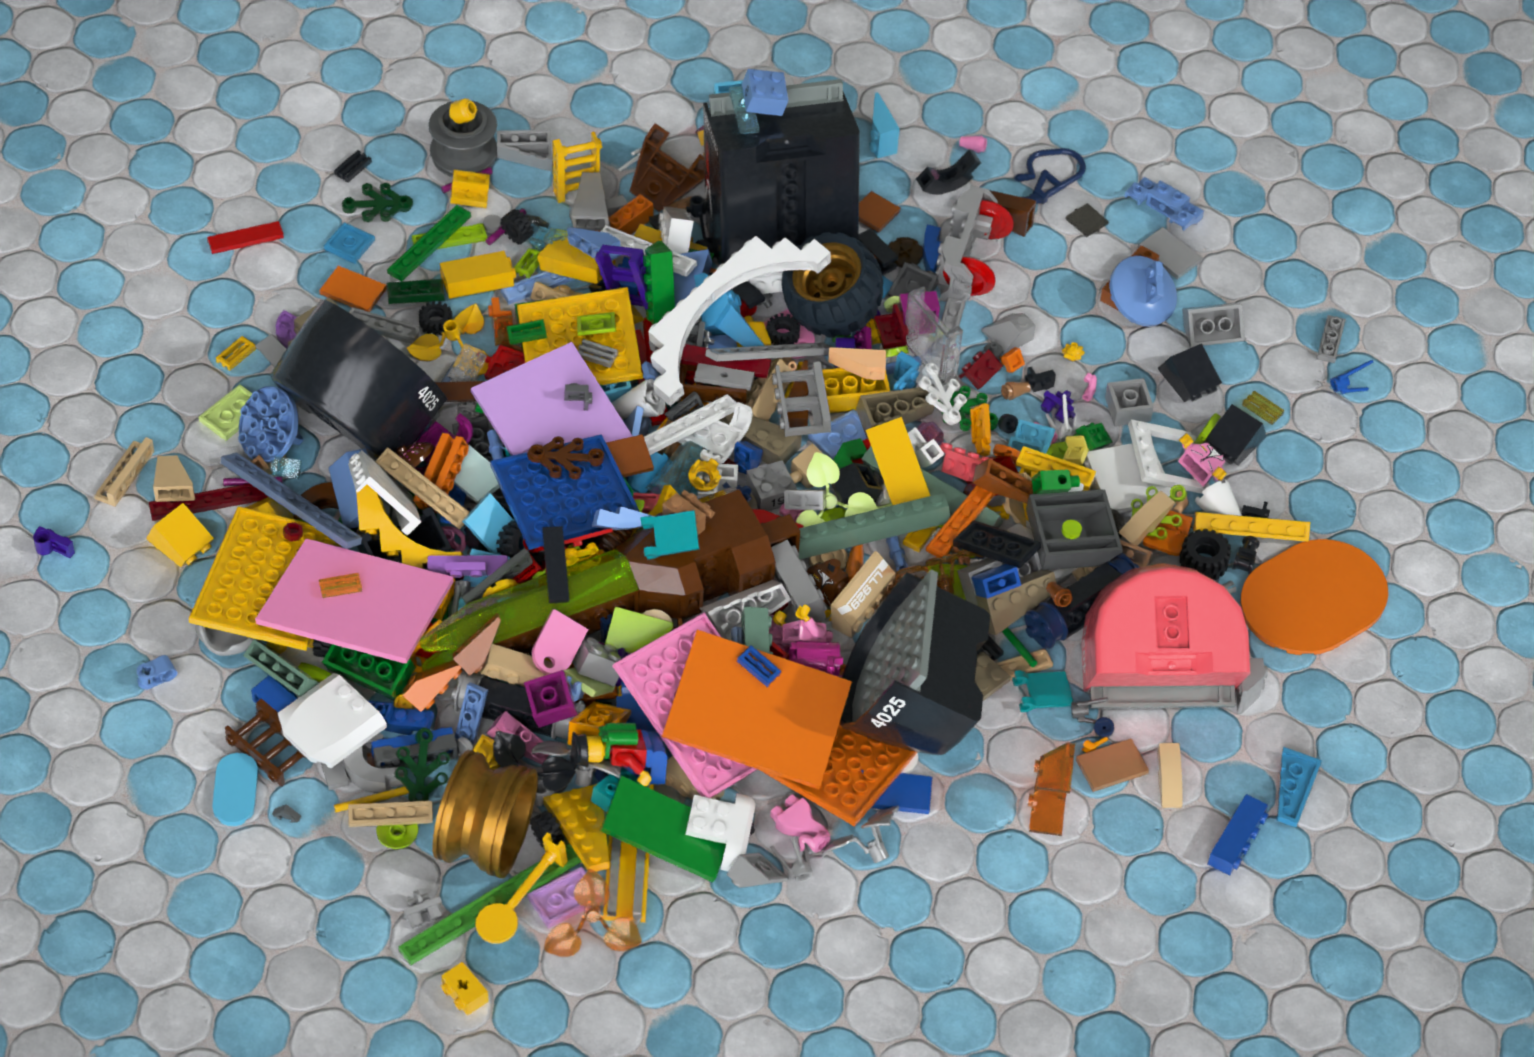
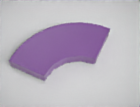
M283 310L276 322V337L287 349L288 342L296 336L294 332V319L297 317Z

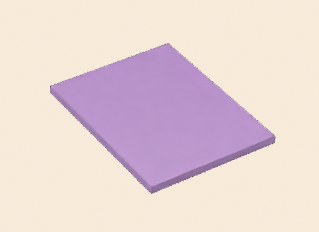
M572 342L471 388V393L511 456L526 453L531 446L536 444L544 446L557 436L562 437L564 443L571 442L574 438L584 439L602 434L605 442L633 437ZM565 384L589 385V392H592V404L588 405V410H584L583 401H564Z

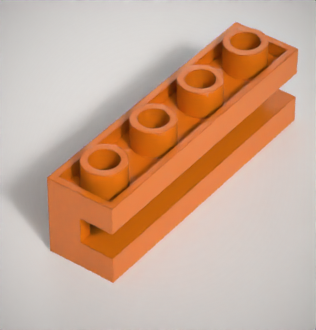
M638 195L609 217L610 227L630 235L637 231L640 224L645 225L649 222V216H653L654 203L643 195Z
M442 433L424 474L428 480L447 495L453 489L456 475L460 472L463 459L469 451V446L464 438L456 436L455 439H452L449 434ZM415 495L413 501L419 509L424 510L430 507Z

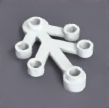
M934 363L926 364L921 370L924 377L918 382L922 389L929 392L925 397L926 401L944 413L943 419L947 424H958L961 421L959 410L967 402V398L963 394H958L954 398L955 403L953 407L950 399L953 393L960 387L959 382L956 379H951L947 383L945 391L937 376L938 366Z

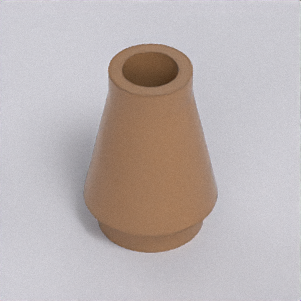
M1006 382L1001 387L1003 398L1009 400L1029 393L1031 390L1028 382Z

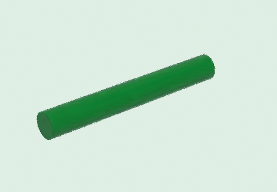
M1008 627L1001 631L1031 667H1035L1037 661Z

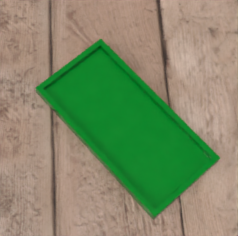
M624 776L619 778L601 826V832L710 882L716 880L726 847L724 843L685 835L691 807Z

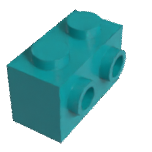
M622 767L620 777L624 776L638 783L637 777ZM609 774L594 786L591 802L607 812L619 778Z

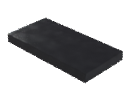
M974 520L953 540V546L1021 568L1041 548V542Z

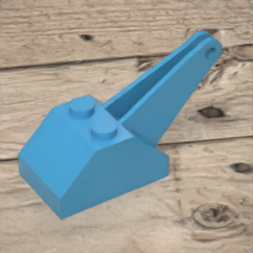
M708 274L694 275L697 288L709 276ZM733 290L727 291L715 300L701 315L702 322H705L704 329L713 336L728 335L744 347L765 346L740 314L739 306H741V299Z

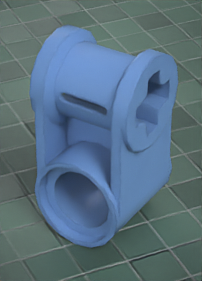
M162 655L138 666L136 671L139 677L137 683L140 688L148 690L173 680L178 672L169 657Z

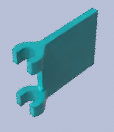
M695 510L657 517H640L643 529L654 527L656 547L644 548V555L647 557V560L655 559L662 555L699 550Z
M1018 670L1014 672L1015 677L1012 678L1013 685L1021 686L1026 683L1030 696L1021 698L1022 703L1019 704L1021 712H1029L1035 708L1071 706V702H1074L1065 671L1026 673Z

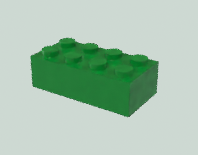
M334 644L331 645L322 661L328 670L393 701L398 695L402 694L404 687L416 668L410 659L405 664Z

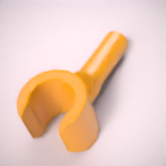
M1103 737L1094 743L1087 739L1083 744L1082 751L1086 753L1094 751L1101 744L1107 742L1108 738Z

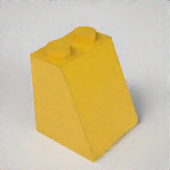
M182 503L156 523L146 539L178 566L182 567L186 563L188 566L197 559L196 555L200 552L206 553L212 547L211 543L214 537Z

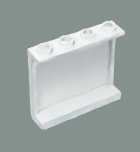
M1133 443L1088 451L1083 467L1096 471L1091 486L1094 490L1105 489L1112 515L1132 511L1131 502L1134 499H1140L1143 504L1147 503L1146 489L1150 486H1154L1158 492L1162 491L1167 496H1170L1171 487L1142 481ZM1157 456L1160 472L1164 473V470ZM1155 490L1149 492L1151 496L1155 494ZM1136 502L1134 507H1140V502Z
M362 450L350 458L348 466L356 491L359 492L368 484L394 507L401 531L408 536L421 523L412 494Z

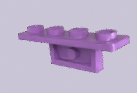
M506 555L428 556L427 570L452 576L453 578H460L462 576L479 578L490 576L508 561V557Z

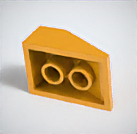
M598 702L591 703L569 721L568 745H572L573 731L576 734L585 733L586 736H599L598 733L600 731L598 728L600 726H604L606 723H626L631 715V710Z

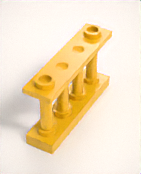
M595 131L591 132V142L565 147V145L562 146L560 139L552 140L553 191L558 203L565 202V194L567 192L578 190L580 182L566 185L567 179L581 177L582 172H600V149H602V142L600 138H597ZM591 149L590 155L565 159L567 154ZM591 162V167L565 172V169L569 166Z
M1025 446L1022 447L1016 461V466L1021 467L1019 473L1026 472L1030 478L1039 471L1069 470L1070 476H1079L1080 483L1084 485L1082 491H1089L1096 475L1095 470Z

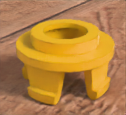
M712 458L709 461L696 460L688 472V479L691 485L697 490L704 492L716 488L722 477L717 469L719 463ZM697 473H707L710 481L705 484L698 476L696 477Z

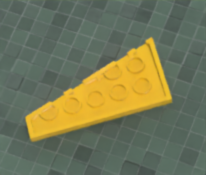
M597 784L543 797L544 806L552 814V817H555L556 822L560 825L559 828L562 829L564 836L589 873L609 868L607 836L600 831L604 821V810L591 802L593 787Z

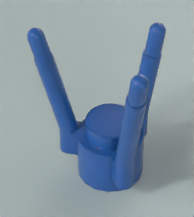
M1370 360L1342 375L1331 378L1332 389L1335 392L1340 391L1342 395L1348 392L1368 391V387L1347 388L1350 385L1348 376L1367 367L1374 361Z

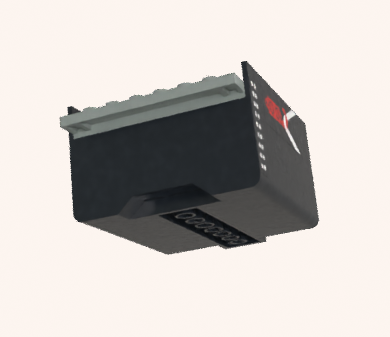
M841 79L787 85L788 103L782 116L746 112L743 91L709 95V108L707 103H703L706 228L719 266L722 263L725 264L734 252H738L743 248L746 241L752 240L755 236L771 249L776 242L784 238L788 239L795 246H800L807 238L811 236L816 237L825 232L831 234L844 233L850 238L853 237L859 240L860 130L843 92V82Z

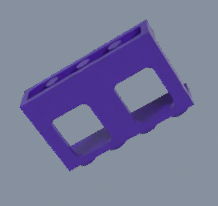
M602 245L599 252L596 253L595 260L606 290L621 288L619 281L635 282L640 296L629 294L630 303L634 306H642L646 311L648 303L645 299L647 285L644 281L646 267L643 263V249ZM609 253L629 256L628 262L631 269L615 267Z

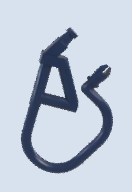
M1067 148L1039 150L1032 153L1026 162L1028 172L1016 174L1014 176L1015 181L1022 182L1035 179L1033 161L1041 156L1069 155L1078 161L1080 169L1076 174L1062 182L1044 169L1036 183L1033 194L1022 197L1035 200L1036 204H1045L1049 197L1063 190L1084 175L1086 164L1083 157L1076 151ZM1047 179L1054 187L1044 192L1042 187Z

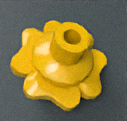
M1076 342L1071 343V345L1066 344L1065 348L1062 349L1064 358L1071 361L1081 360V356L1085 354L1083 347L1078 346Z

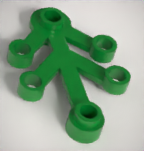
M962 386L959 391L953 393L950 399L952 407L955 403L953 400L958 394H963L966 398L970 397V387ZM979 393L976 398L968 399L960 408L961 421L959 423L962 431H969L971 429V421L965 416V414L970 416V410L972 409L970 407L983 403L987 404L988 396L985 393ZM990 413V430H994L998 425V417L994 413Z

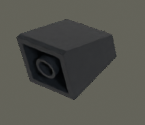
M1202 343L1171 356L1158 367L1159 372L1184 402L1190 399L1194 402L1200 399L1204 393L1210 395L1216 392L1217 387L1222 384Z
M1231 404L1205 441L1214 450L1220 449L1226 462L1229 464L1235 463L1239 466L1267 435L1262 422Z

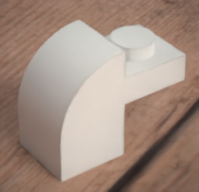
M916 427L908 432L921 468L930 466L944 455L936 441L932 439L926 442Z

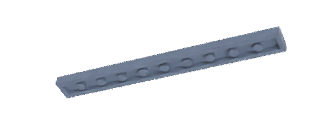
M237 452L221 456L222 465L252 484L253 487L265 493V495L274 499L278 504L290 510L291 513L312 525L316 530L328 536L329 539H332L341 547L350 549L361 545V536Z

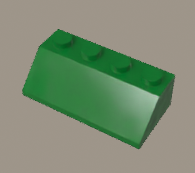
M657 241L647 247L643 256V263L646 267L644 281L647 285L645 299L648 303L646 317L652 324L658 323L668 311H672L675 308L672 251L662 241Z

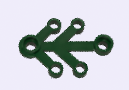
M365 183L362 185V193L374 200L355 201L352 197H346L342 201V210L344 213L352 214L357 208L374 207L372 210L362 212V220L364 222H371L380 213V219L383 222H388L399 211L408 212L413 206V200L407 195L400 196L391 190L389 183H382L380 185L381 194L388 195L393 199L387 200L375 192L370 183Z
M421 728L415 734V740L419 744L417 764L410 757V751L407 747L402 746L396 751L397 758L402 760L416 777L414 785L407 777L408 771L405 767H398L394 771L395 778L400 780L409 791V802L428 801L429 793L448 781L447 774L440 772L431 783L424 787L425 778L441 765H446L450 761L449 754L441 752L436 757V760L426 767L428 744L433 739V733L428 728ZM423 732L428 734V739L422 737ZM400 750H404L406 752V756H401ZM441 755L446 757V762L440 760ZM398 770H402L404 772L403 777H400L398 775ZM438 776H443L444 782H440ZM416 793H420L422 795L421 800H418L416 798Z

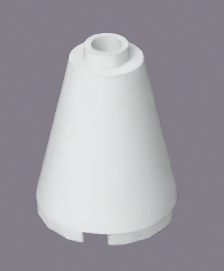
M653 379L643 381L612 402V405L622 419H627L637 406L643 408L642 418L656 417L664 413L665 401L654 392Z
M1224 479V483L1218 481L1202 491L1203 496L1201 498L1197 496L1195 499L1196 504L1206 513L1242 516L1231 486L1226 479Z

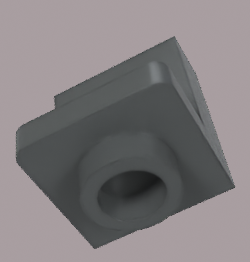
M565 384L564 401H583L584 410H588V405L592 404V392H589V385Z

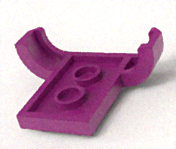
M461 413L455 418L459 424V430L456 435H453L435 421L416 441L431 442L434 445L433 451L423 460L429 465L442 433L449 434L452 439H455L456 436L463 437L467 444L470 442L473 427L471 422ZM428 465L422 468L415 467V469L424 476Z

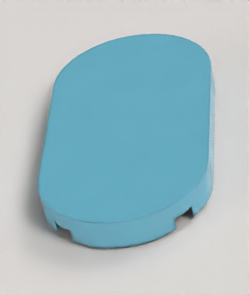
M232 753L222 758L217 765L212 807L214 816L224 825L239 826L254 814L258 767L256 761L251 756L244 753Z

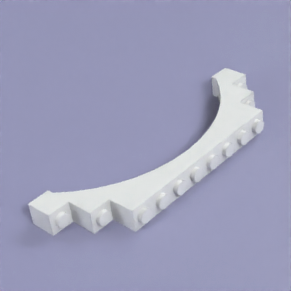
M757 236L752 240L746 241L743 248L738 252H734L725 264L722 263L716 272L707 276L698 288L695 287L689 296L680 300L672 311H668L662 320L650 327L648 331L649 339L659 348L653 352L651 363L652 367L661 374L653 383L654 392L670 406L684 395L683 385L679 380L682 352L693 326L715 300L739 284L769 273L790 270H811L819 273L831 262V252L815 239L810 243H806L802 250L786 238L776 242L772 249Z

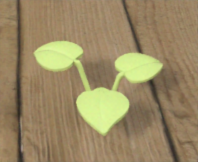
M819 452L814 453L807 468V479L815 487L826 486L825 508L832 509L836 505L847 508L845 517L878 509L874 500L863 492L852 494L848 499V505L837 501L836 496L829 492V483L832 484L838 481L840 475L839 468L827 455ZM824 509L820 510L818 515L814 510H805L798 516L796 523L804 525V527L823 523L825 521L820 517Z

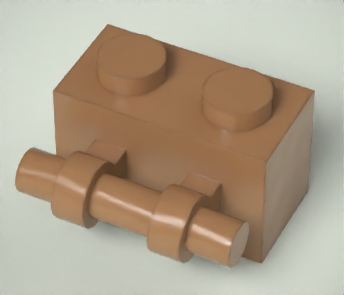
M684 490L681 495L676 493L663 503L662 516L695 510L697 532L699 535L705 530L706 516L712 518L715 512L710 509L711 507L707 503L699 501L695 494Z

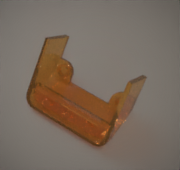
M1066 742L1041 755L1039 760H1035L1034 772H1037L1033 794H1029L1028 806H1031L1029 832L1062 836L1065 800L1067 793H1070L1075 743Z

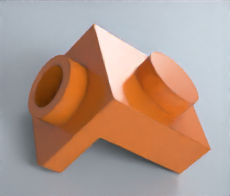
M499 297L491 298V305H488V316H492L493 327L512 325V311H500Z

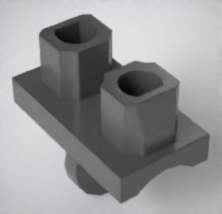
M699 321L693 326L689 334L694 336L693 342L686 341L685 344L702 347L703 344V347L708 348L709 345H714L715 340L710 339V332H705L704 334L705 322Z

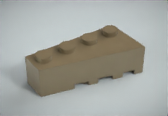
M918 387L860 396L856 410L867 440L866 430L899 417H902L905 425L931 415L935 406L929 404L925 399L929 392Z

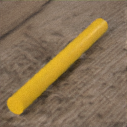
M403 786L335 804L334 810L335 813L348 810L349 804H371L409 794V791Z

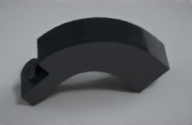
M969 149L951 167L943 170L926 167L916 180L921 189L926 193L934 195L945 194L955 191L974 178L971 173L981 162L975 152Z

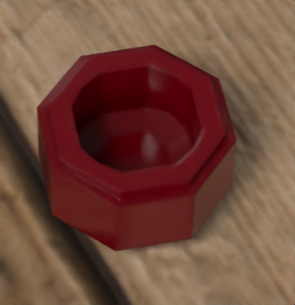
M296 522L287 523L283 527L284 538L291 542L299 541L303 536L302 525Z

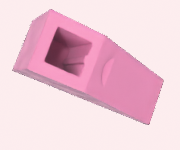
M506 711L496 718L486 732L492 739H494L496 731L518 735L524 740L526 745L524 757L539 764H542L549 756L542 753L531 754L532 749L544 741Z

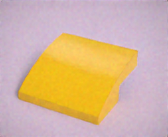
M454 170L450 203L486 208L490 175Z

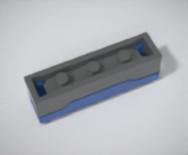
M452 727L433 730V739L428 744L426 764L436 760V757L441 752L448 753L450 760L457 759L458 747ZM423 732L422 737L428 739V734ZM415 734L400 735L395 738L379 739L371 742V754L375 767L408 768L396 756V751L402 746L409 749L410 757L417 764L419 744L415 740ZM400 750V755L404 757L406 756V752L404 750ZM441 755L440 760L446 761V757Z

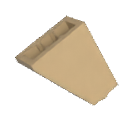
M157 456L153 484L155 501L195 500L193 483L178 456Z

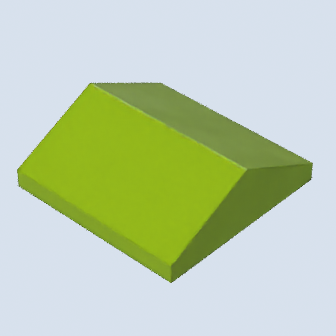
M614 312L577 316L578 336L616 332Z

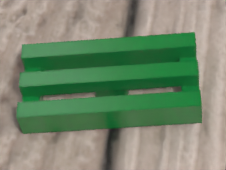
M544 319L507 326L510 345L547 338Z

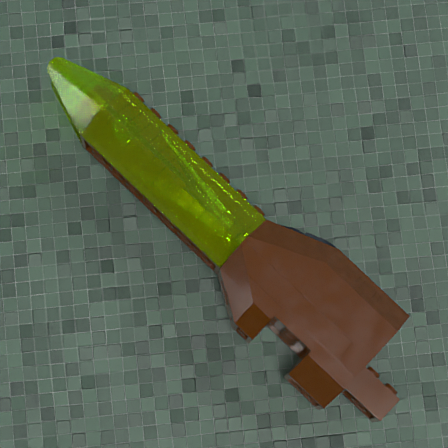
M729 487L699 498V501L707 503L711 507L710 509L715 512L712 518L706 516L705 530L698 535L699 550L662 555L655 559L647 560V557L644 555V548L656 547L654 527L650 529L640 527L616 549L566 567L570 599L568 603H549L546 575L467 603L420 639L422 649L430 652L438 651L424 661L422 671L454 660L452 653L496 613L500 615L501 621L492 644L531 656L533 646L553 609L587 628L588 631L585 636L600 631V618L604 617L607 619L609 614L613 616L615 606L637 613H643L651 609L662 610L670 618L686 619L702 613L700 608L703 607V602L726 593L732 596L774 580L776 561L771 547L788 540L791 546L795 545L799 553L800 529L790 514L760 524L740 489ZM663 512L657 514L656 517L662 516Z

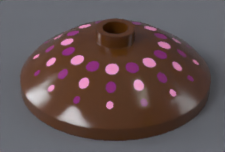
M416 442L406 447L404 445L400 446L395 450V453L415 468L433 451L434 445L431 442Z

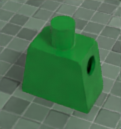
M1069 470L1039 471L1031 478L1033 494L1068 492L1072 487L1080 486L1079 476H1070Z

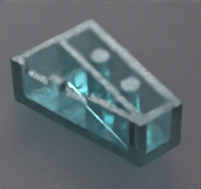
M692 441L681 444L645 488L656 494H661L664 485H671L679 495L684 490L691 493L693 486L688 479V472L696 460L702 461L700 453L703 449L706 450V448Z

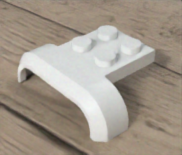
M738 402L734 407V415L729 425L718 420L677 442L701 451L700 458L702 461H709L712 458L720 465L731 455L735 449V443L741 441L748 431L753 416L752 409Z
M739 793L736 794L734 804L694 795L685 835L726 844L720 870L729 872L738 856L746 854L756 802L752 796Z

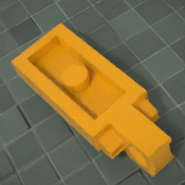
M983 403L970 410L972 443L975 444L977 453L986 457L990 455L991 450L989 445L991 443L989 404Z

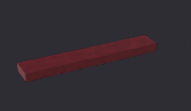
M688 344L684 346L680 363L694 366L702 363L754 372L755 377L768 378L771 359L715 361L705 356L706 349L710 348Z
M249 483L194 493L195 500L151 501L149 502L152 521L163 519L182 503L194 514L258 502L268 496Z

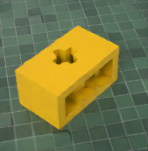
M463 962L441 975V988L447 996L450 995L454 999V1004L458 1010H463L467 1016L488 1003L487 989Z

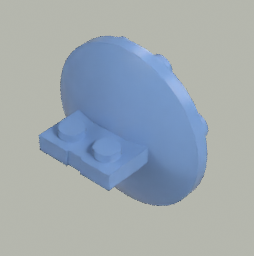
M1132 256L1121 261L1111 274V299L1117 309L1130 322L1151 327L1163 323L1173 314L1177 303V292L1170 274L1163 267V262L1154 261L1144 256Z
M275 386L260 388L253 392L246 404L242 406L240 410L238 440L245 453L251 459L260 455L266 463L275 462L288 452L292 444L300 445L304 440L298 429V411L295 401L285 390Z

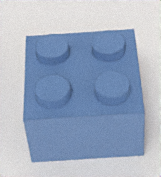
M748 69L742 82L746 112L782 116L788 103L784 73Z

